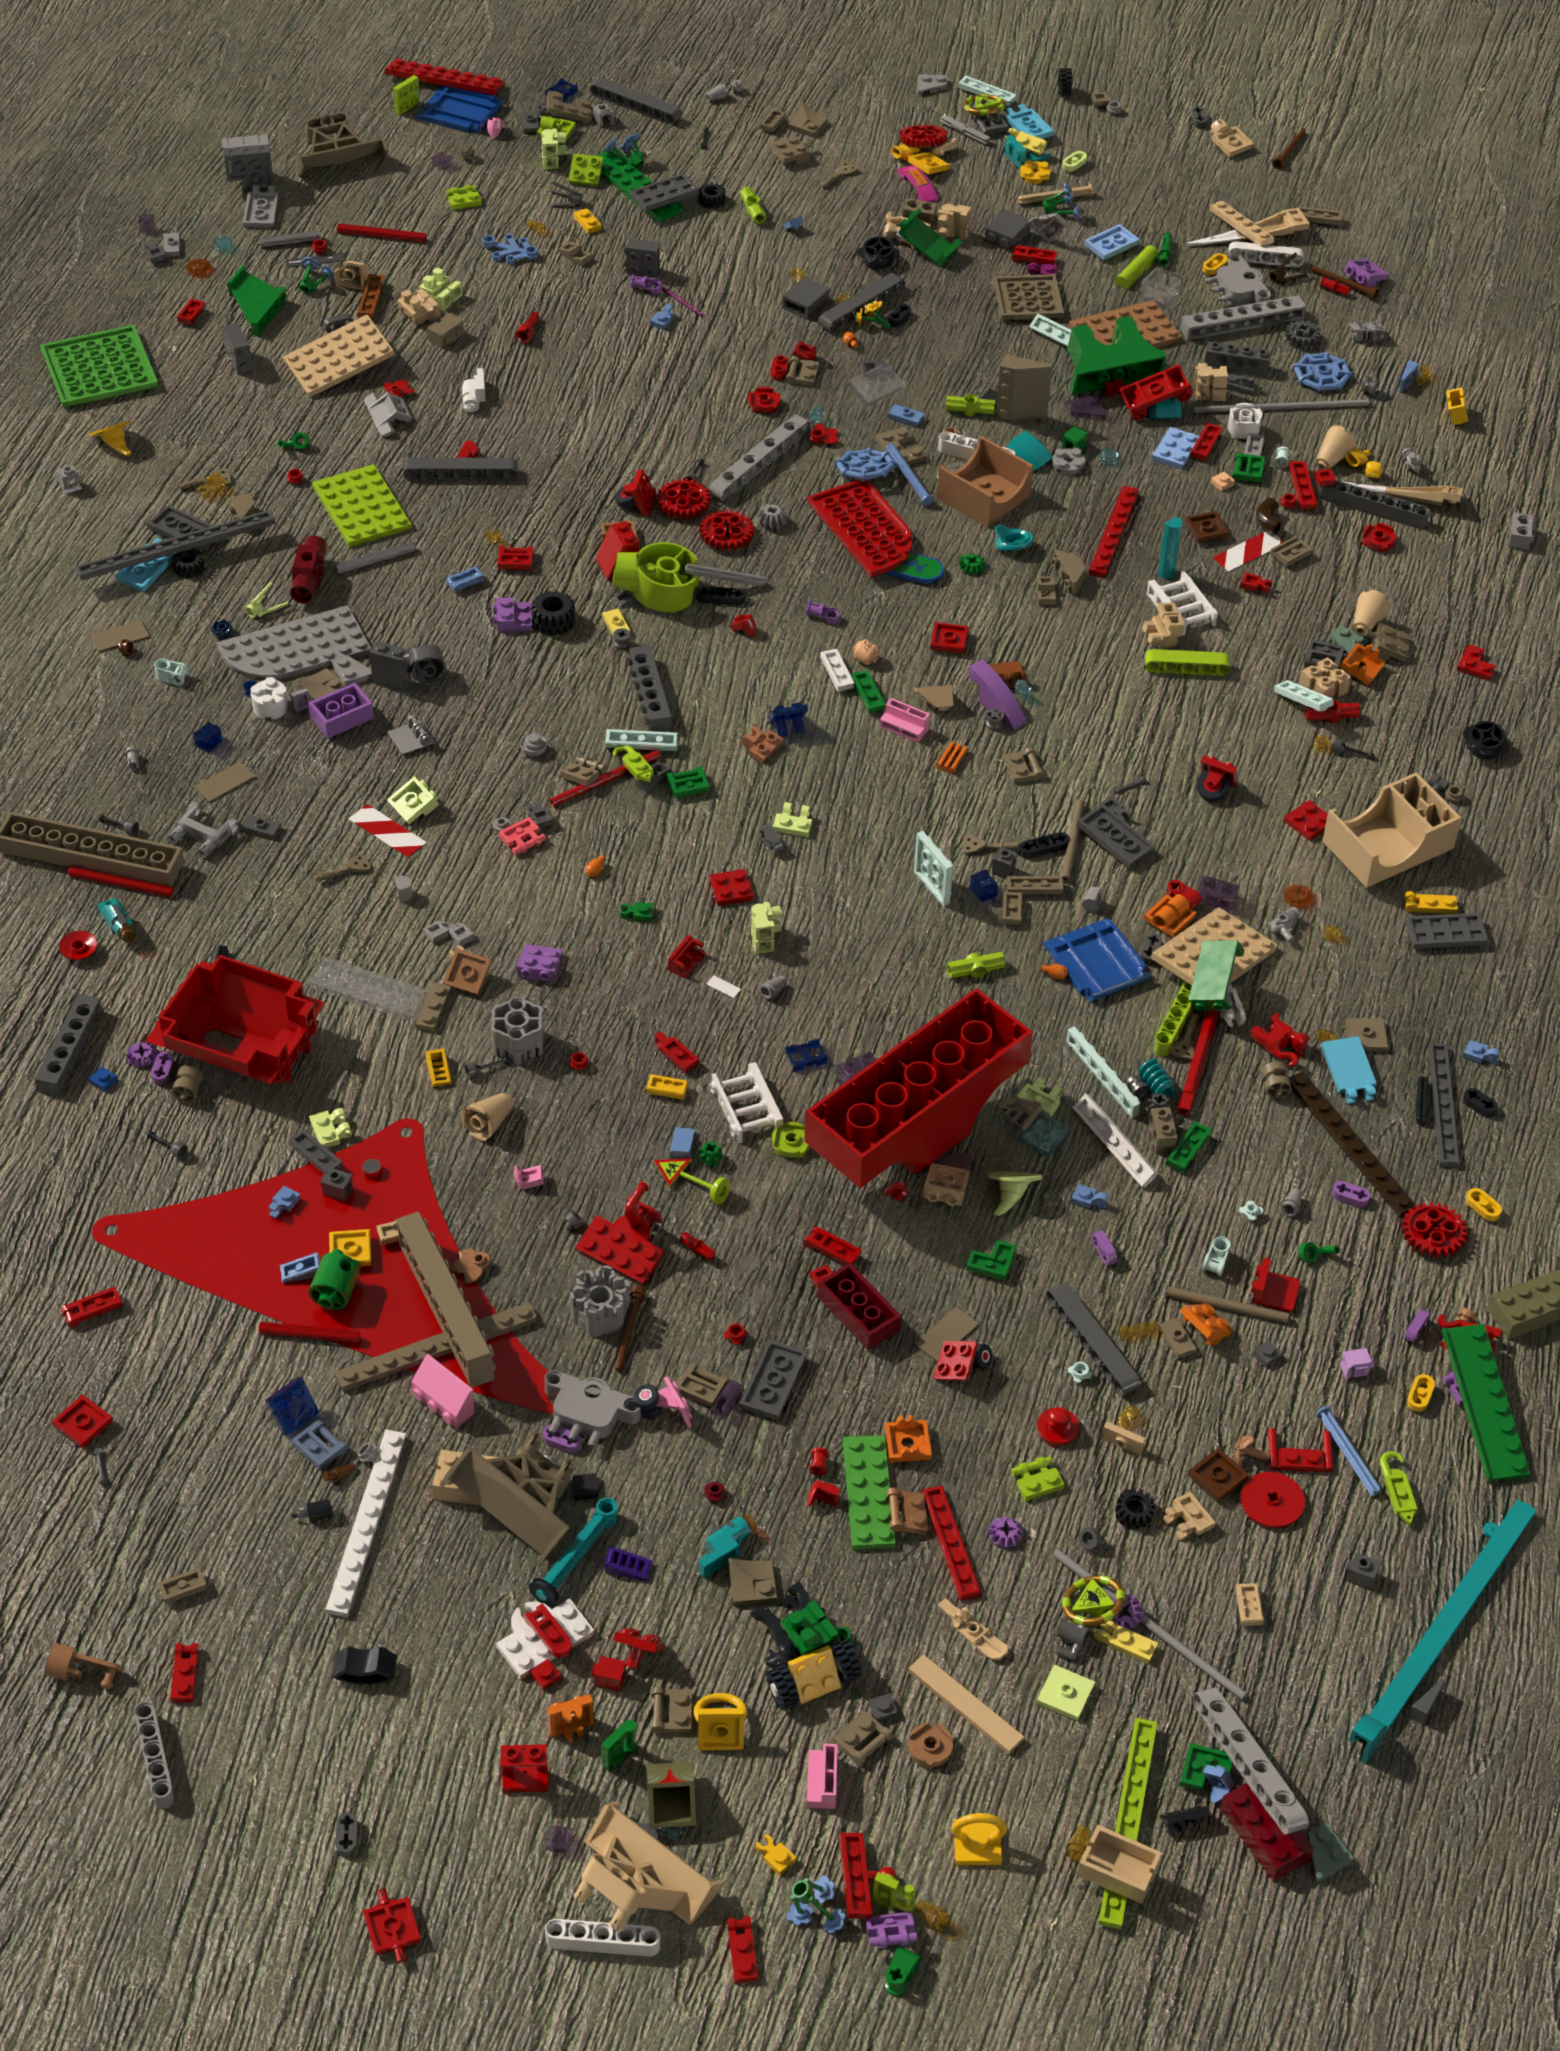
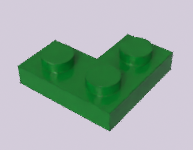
M997 1240L992 1255L972 1250L966 1270L1005 1281L1017 1245Z
M1190 1743L1180 1786L1202 1792L1205 1780L1203 1771L1206 1765L1222 1766L1230 1774L1231 1759L1224 1751Z

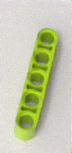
M1150 649L1145 653V669L1153 673L1225 676L1231 671L1230 656L1223 652Z
M1186 981L1183 983L1156 1034L1154 1053L1158 1056L1165 1057L1170 1054L1171 1048L1176 1043L1194 1009L1189 1001L1192 985Z

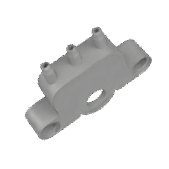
M1236 253L1229 255L1228 265L1220 267L1217 270V276L1204 280L1205 284L1215 283L1216 287L1212 288L1211 292H1221L1223 296L1218 298L1219 302L1228 301L1234 306L1269 301L1271 297L1270 291L1262 282V273L1257 269L1250 268L1244 258ZM1251 274L1255 276V278H1249L1248 275Z
M555 1370L549 1371L545 1375V1394L555 1399L553 1404L554 1420L550 1425V1434H555L560 1426L571 1430L568 1437L570 1441H574L578 1434L590 1437L588 1446L593 1448L599 1439L609 1436L617 1421L633 1425L641 1419V1409L636 1406L633 1396L615 1390L610 1391L609 1385L600 1378L591 1377L580 1381V1378Z

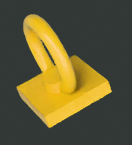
M713 1693L704 1696L696 1703L694 1717L698 1722V1750H744V1721L748 1711L746 1704L739 1697L728 1693ZM714 1702H727L737 1707L704 1709V1707Z
M986 1813L969 1814L959 1819H954L951 1830L954 1836L955 1865H1002L1001 1838L1007 1832V1825L1003 1819Z

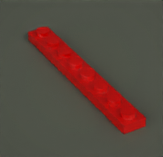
M1127 486L1122 487L1089 568V575L1106 577L1138 497L1139 489Z

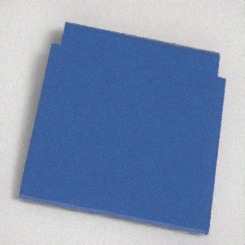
M441 85L415 115V118L467 133L469 131L479 133L488 123V120L504 104V98L501 97L497 101L496 95L492 96Z
M1108 918L1042 943L1054 961L1067 968V978L1080 995L1084 994L1090 1002L1151 979V972L1146 973L1145 971L1146 964L1116 925Z

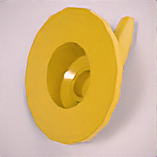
M131 420L88 434L89 436L97 435L108 446L122 455L129 456L132 454L127 448L124 439L125 425L132 423Z

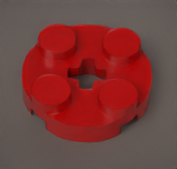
M758 387L753 393L751 391L748 395V404L754 413H775L780 406L781 396L778 391L777 393L774 392L773 388Z
M1377 523V526L1369 524L1363 530L1362 544L1379 552H1386L1387 549L1394 546L1397 535L1394 533V529L1387 524Z

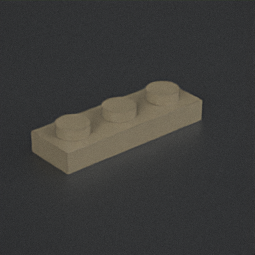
M1296 206V208L1302 211L1308 222L1330 225L1341 224L1342 211Z
M1007 876L1006 879L1007 892L1022 893V895L1063 894L1062 876Z
M432 983L415 1023L416 1029L435 1032L450 996L451 986Z

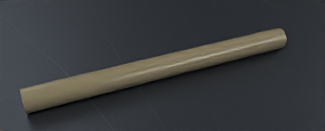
M1078 799L1075 805L1061 875L1062 881L1065 883L1069 882L1080 832L1077 821L1083 817L1085 807L1083 799Z
M1168 1286L1166 1296L1199 1304H1209L1212 1307L1278 1322H1288L1289 1313Z

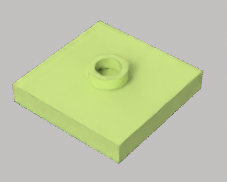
M1054 1665L1036 1704L1078 1721L1095 1686V1681Z

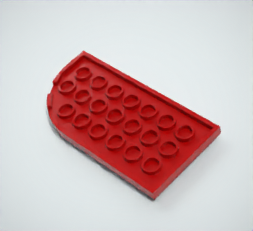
M859 479L807 497V503L870 577L891 571L908 558L912 549V534L909 527L868 480L862 482Z

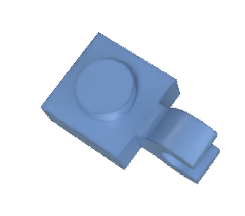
M666 304L663 312L658 311L652 317L650 325L664 330L672 322L674 312L671 309L673 305Z
M1469 1040L1463 1058L1482 1064L1483 1060L1496 1064L1499 1059L1500 1050L1495 1048L1487 1050L1488 1045Z
M1078 1184L1071 1198V1203L1089 1209L1092 1205L1105 1209L1108 1201H1106L1108 1194L1103 1192L1097 1194V1189Z
M283 1186L272 1198V1203L268 1207V1209L272 1210L269 1216L276 1219L283 1210L289 1212L301 1199L300 1193Z

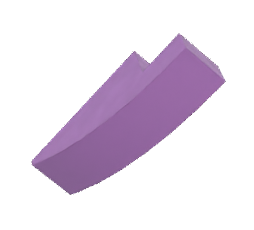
M983 659L970 665L968 677L980 686L978 702L988 710L993 708L1002 710L1004 713L1003 722L1013 731L1026 724L1027 719L1019 703L992 667Z

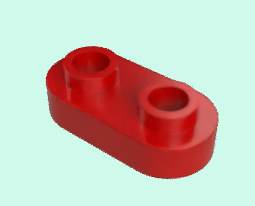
M778 355L773 358L770 370V377L773 380L781 381L786 378L789 367L787 357Z

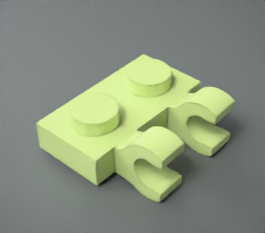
M785 802L782 814H776L773 830L780 833L809 837L812 826V819H808L810 806L802 805L800 817L791 816L792 803Z
M1038 1077L1033 1085L1027 1083L1017 1095V1098L1041 1103L1043 1109L1040 1113L1050 1118L1060 1106L1059 1099L1062 1096L1060 1094L1062 1088L1055 1085L1051 1092L1047 1094L1043 1092L1045 1089L1043 1084L1046 1080Z
M342 1108L334 1110L330 1115L328 1111L309 1116L317 1140L326 1148L340 1144L339 1139L352 1136ZM340 1124L338 1128L335 1129L334 1125Z

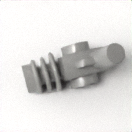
M1410 448L1403 449L1402 457L1407 469H1412L1417 474H1420L1422 461L1419 455Z
M1296 907L1289 908L1270 921L1268 926L1273 933H1281L1288 943H1291L1294 937L1290 932L1293 930L1292 925L1300 916V911Z

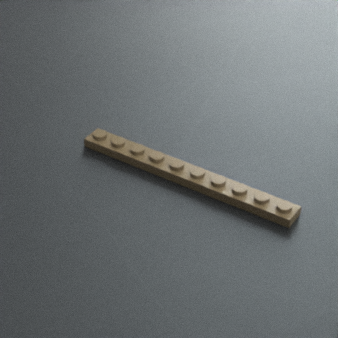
M527 1302L478 1320L479 1331H484L486 1340L536 1323L537 1317L530 1303ZM441 1333L337 1370L335 1374L344 1392L419 1365L428 1354L436 1359L452 1353V1350L444 1334Z

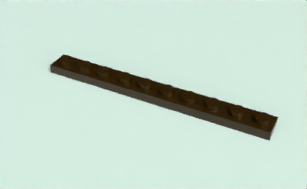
M1303 1071L1289 1077L1292 1091L1397 1216L1401 1218L1405 1216V1213L1408 1214L1410 1208L1414 1210L1416 1205L1309 1077Z

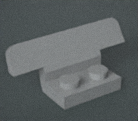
M372 392L364 399L373 421L383 438L395 433L391 425L395 418L408 423L412 419L401 397L387 392L381 398H378L377 394Z

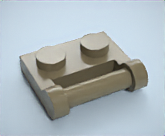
M796 356L792 357L786 382L814 387L819 362L800 360ZM797 367L801 368L799 377L795 376Z
M1029 747L1024 751L1004 754L1003 760L1013 784L1039 780L1045 776L1035 757L1034 748ZM1025 759H1029L1034 770L1033 772H1029Z
M691 1362L677 1383L680 1391L679 1394L713 1408L723 1390L728 1386L730 1378L724 1375L722 1377ZM694 1375L700 1376V1377H702V1378H704V1379H707V1380H709V1381H711V1382H714V1383H716L717 1385L712 1384V1383H710V1382H708V1381H705V1380H703V1379H701V1378H698V1377H696V1376H694Z
M652 1688L654 1708L651 1731L654 1733H691L692 1689ZM663 1699H669V1723L662 1722Z
M864 1710L833 1737V1743L837 1744L857 1765L862 1766L868 1756L884 1742H889L893 1738V1734ZM875 1733L878 1735L864 1749H862L861 1751H856Z

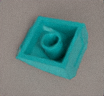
M1176 396L1147 407L1149 419L1181 418V402L1178 401Z
M1025 430L1014 439H1011L1007 445V448L1013 450L1016 456L1032 464L1033 471L1053 458V455L1045 445Z

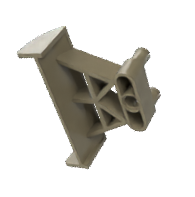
M345 112L309 118L306 121L305 133L307 135V143L311 145V153L302 156L296 153L295 172L297 175H302L306 169L341 164L378 153L384 157L388 154V147L383 134L380 135L379 139L363 142L348 127V115ZM334 133L336 135L335 139H332L329 136H327Z
M537 1431L532 1432L527 1443L521 1445L517 1453L512 1456L485 1459L469 1446L447 1472L440 1485L444 1487L451 1481L541 1554L536 1563L538 1566H541L552 1556L570 1528L553 1514L555 1500L560 1499L570 1483V1476L577 1468L576 1461L570 1466L573 1459L566 1458L561 1468L557 1467L537 1450L544 1441L543 1435L537 1439L540 1434Z

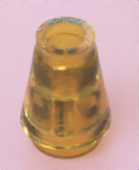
M1078 1826L1066 1845L1067 1856L1074 1861H1080L1087 1845L1089 1846L1090 1829L1088 1827Z
M923 1899L915 1906V1912L933 1930L942 1931L948 1925L950 1915L947 1914V1910Z

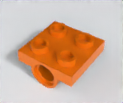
M1166 894L1144 915V920L1174 938L1196 918L1197 912L1189 908V902L1184 896L1177 894L1172 898Z

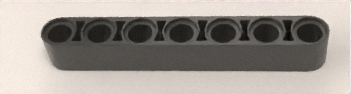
M599 78L590 86V92L593 96L668 125H673L683 115L682 110L678 106L604 78Z
M894 273L886 275L824 312L819 317L818 324L829 332H835L855 320V316L857 313H860L861 308L863 315L866 311L865 307L873 301L884 302L901 292L905 287V280Z
M407 458L403 466V476L408 480H513L517 477L518 462L514 458Z
M1336 480L1334 485L1320 486L1318 489V497L1322 500L1417 528H1425L1428 524L1430 510L1423 505Z
M1065 1282L1047 1290L1046 1296L1051 1306L1120 1396H1124L1139 1389L1141 1382L1138 1375L1071 1287Z

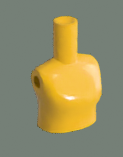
M904 144L893 146L891 150L895 158L907 160L913 153H919L920 151L919 147H908Z
M1355 447L1352 451L1347 452L1345 458L1351 466L1359 467L1368 462L1367 456L1371 455V451L1369 449L1362 451Z

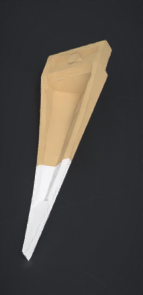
M1299 208L1283 210L1255 223L1272 236L1294 234L1295 231L1309 229L1310 225ZM1233 230L1213 237L1188 242L1187 247L1246 240L1249 238L1238 230Z
M1345 482L1392 497L1442 506L1444 499L1449 503L1460 502L1463 488L1448 485L1385 487Z

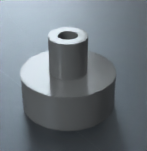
M570 1210L565 1216L568 1222L564 1227L568 1231H571L574 1227L580 1230L586 1224L582 1217L573 1210Z
M1087 1527L1080 1531L1079 1542L1083 1548L1090 1550L1097 1548L1101 1544L1102 1536L1097 1528Z

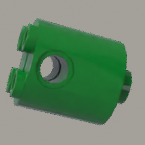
M334 1249L331 1253L323 1255L308 1291L312 1301L326 1309L341 1310L345 1308L360 1273V1261L352 1259L339 1249Z

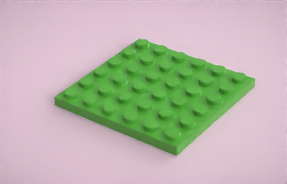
M135 325L40 345L63 408L159 387Z

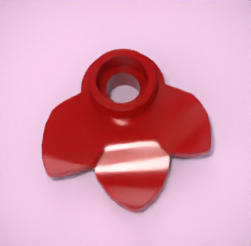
M404 380L384 384V389L388 393L398 397L415 392L414 389L408 388L409 383Z
M823 423L816 424L809 434V439L816 444L821 442L835 444L839 442V438L836 437L838 429L825 428Z

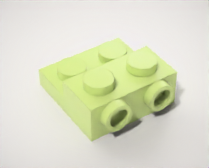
M415 776L387 799L408 824L413 822L422 813L427 816L439 805L436 801L439 799L432 790L429 792L427 784L423 780L419 782Z

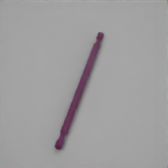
M662 286V290H664L666 293L677 299L679 302L690 308L695 313H698V315H703L701 312L697 311V309H695L694 307L686 303L684 300H682L681 298H679L671 291Z

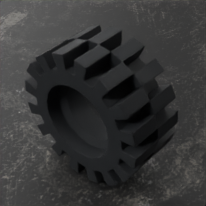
M1059 68L1058 94L1059 96L1071 95L1072 69Z
M713 182L701 185L699 187L698 202L701 206L704 205V208L707 206L708 209H711V207L713 209H716V207L720 208L726 202L725 187H722L721 184L718 186V183L713 184Z
M196 548L174 553L172 557L174 571L180 577L184 575V578L188 576L193 578V575L198 576V573L201 574L202 570H204L202 552L200 553V550H196Z
M1133 1488L1132 1492H1130V1489H1127L1125 1493L1122 1492L1115 1507V1517L1119 1518L1118 1522L1120 1524L1124 1522V1527L1127 1528L1128 1525H1131L1130 1529L1134 1530L1135 1526H1137V1529H1141L1142 1525L1146 1527L1148 1523H1151L1156 1505L1153 1503V1497L1149 1498L1150 1494L1148 1492L1144 1495V1490L1140 1489L1139 1492H1136V1488ZM1130 1504L1139 1505L1142 1507L1143 1512L1133 1513L1127 1506Z

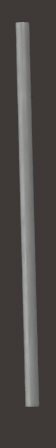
M1369 399L1253 405L1254 408H1260L1261 410L1369 406ZM1236 405L1194 407L1193 411L1194 413L1230 412V409L1236 407Z
M1059 1549L1053 1553L1056 1559L1081 1578L1092 1576V1574ZM1097 1583L1111 1600L1116 1598V1593L1104 1584ZM1130 1607L1122 1608L1124 1611L1130 1614L1128 1611ZM1143 1614L1140 1621L1141 1624L1238 1698L1243 1700L1247 1696V1693Z

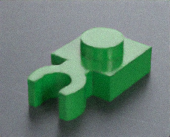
M634 902V906L621 904L620 918L628 919L633 917V921L652 922L653 903Z

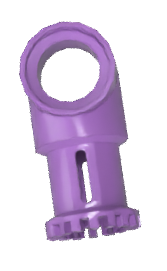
M631 275L630 287L632 289L635 287L643 288V290H648L653 295L659 294L662 291V284L659 279Z
M812 601L807 602L806 615L819 616L820 619H825V622L830 625L837 624L840 621V612L835 607H827L826 604L812 603ZM829 615H836V617H834V618H833V617L830 618V617H828V616H829Z

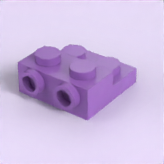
M1369 259L1349 260L1344 270L1350 278L1357 280L1359 284L1366 287L1375 286L1377 281L1387 280L1390 275Z
M514 597L496 598V603H493V613L497 614H493L494 625H497L498 632L532 630L531 602L514 603Z
M525 944L517 966L518 977L555 982L563 954L562 949Z

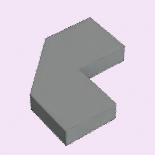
M436 921L423 928V934L433 944L448 936L460 946L475 939V934L464 923L449 924L446 921Z

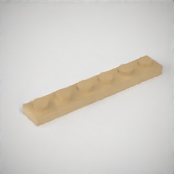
M1218 201L1210 205L1211 212L1260 247L1274 243L1272 235L1224 201Z

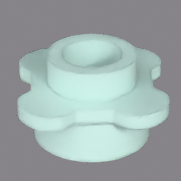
M1247 1201L1244 1207L1239 1208V1213L1242 1214L1245 1220L1255 1221L1258 1215L1263 1214V1209L1258 1207L1253 1201Z
M1076 1362L1068 1368V1373L1073 1376L1075 1383H1081L1084 1379L1092 1378V1372L1089 1371L1088 1365L1084 1362Z

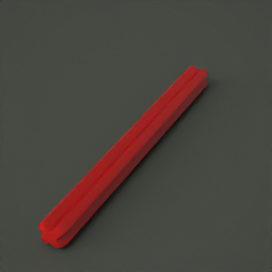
M338 223L336 228L338 233L417 242L427 241V234L421 232Z
M70 866L68 869V875L75 878L166 897H172L174 894L172 886L77 866Z

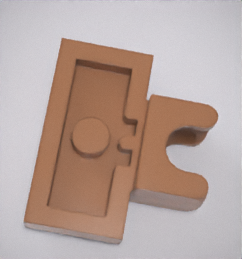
M753 726L750 735H744L742 745L749 749V756L763 764L782 744L783 738L769 729L763 734V731Z

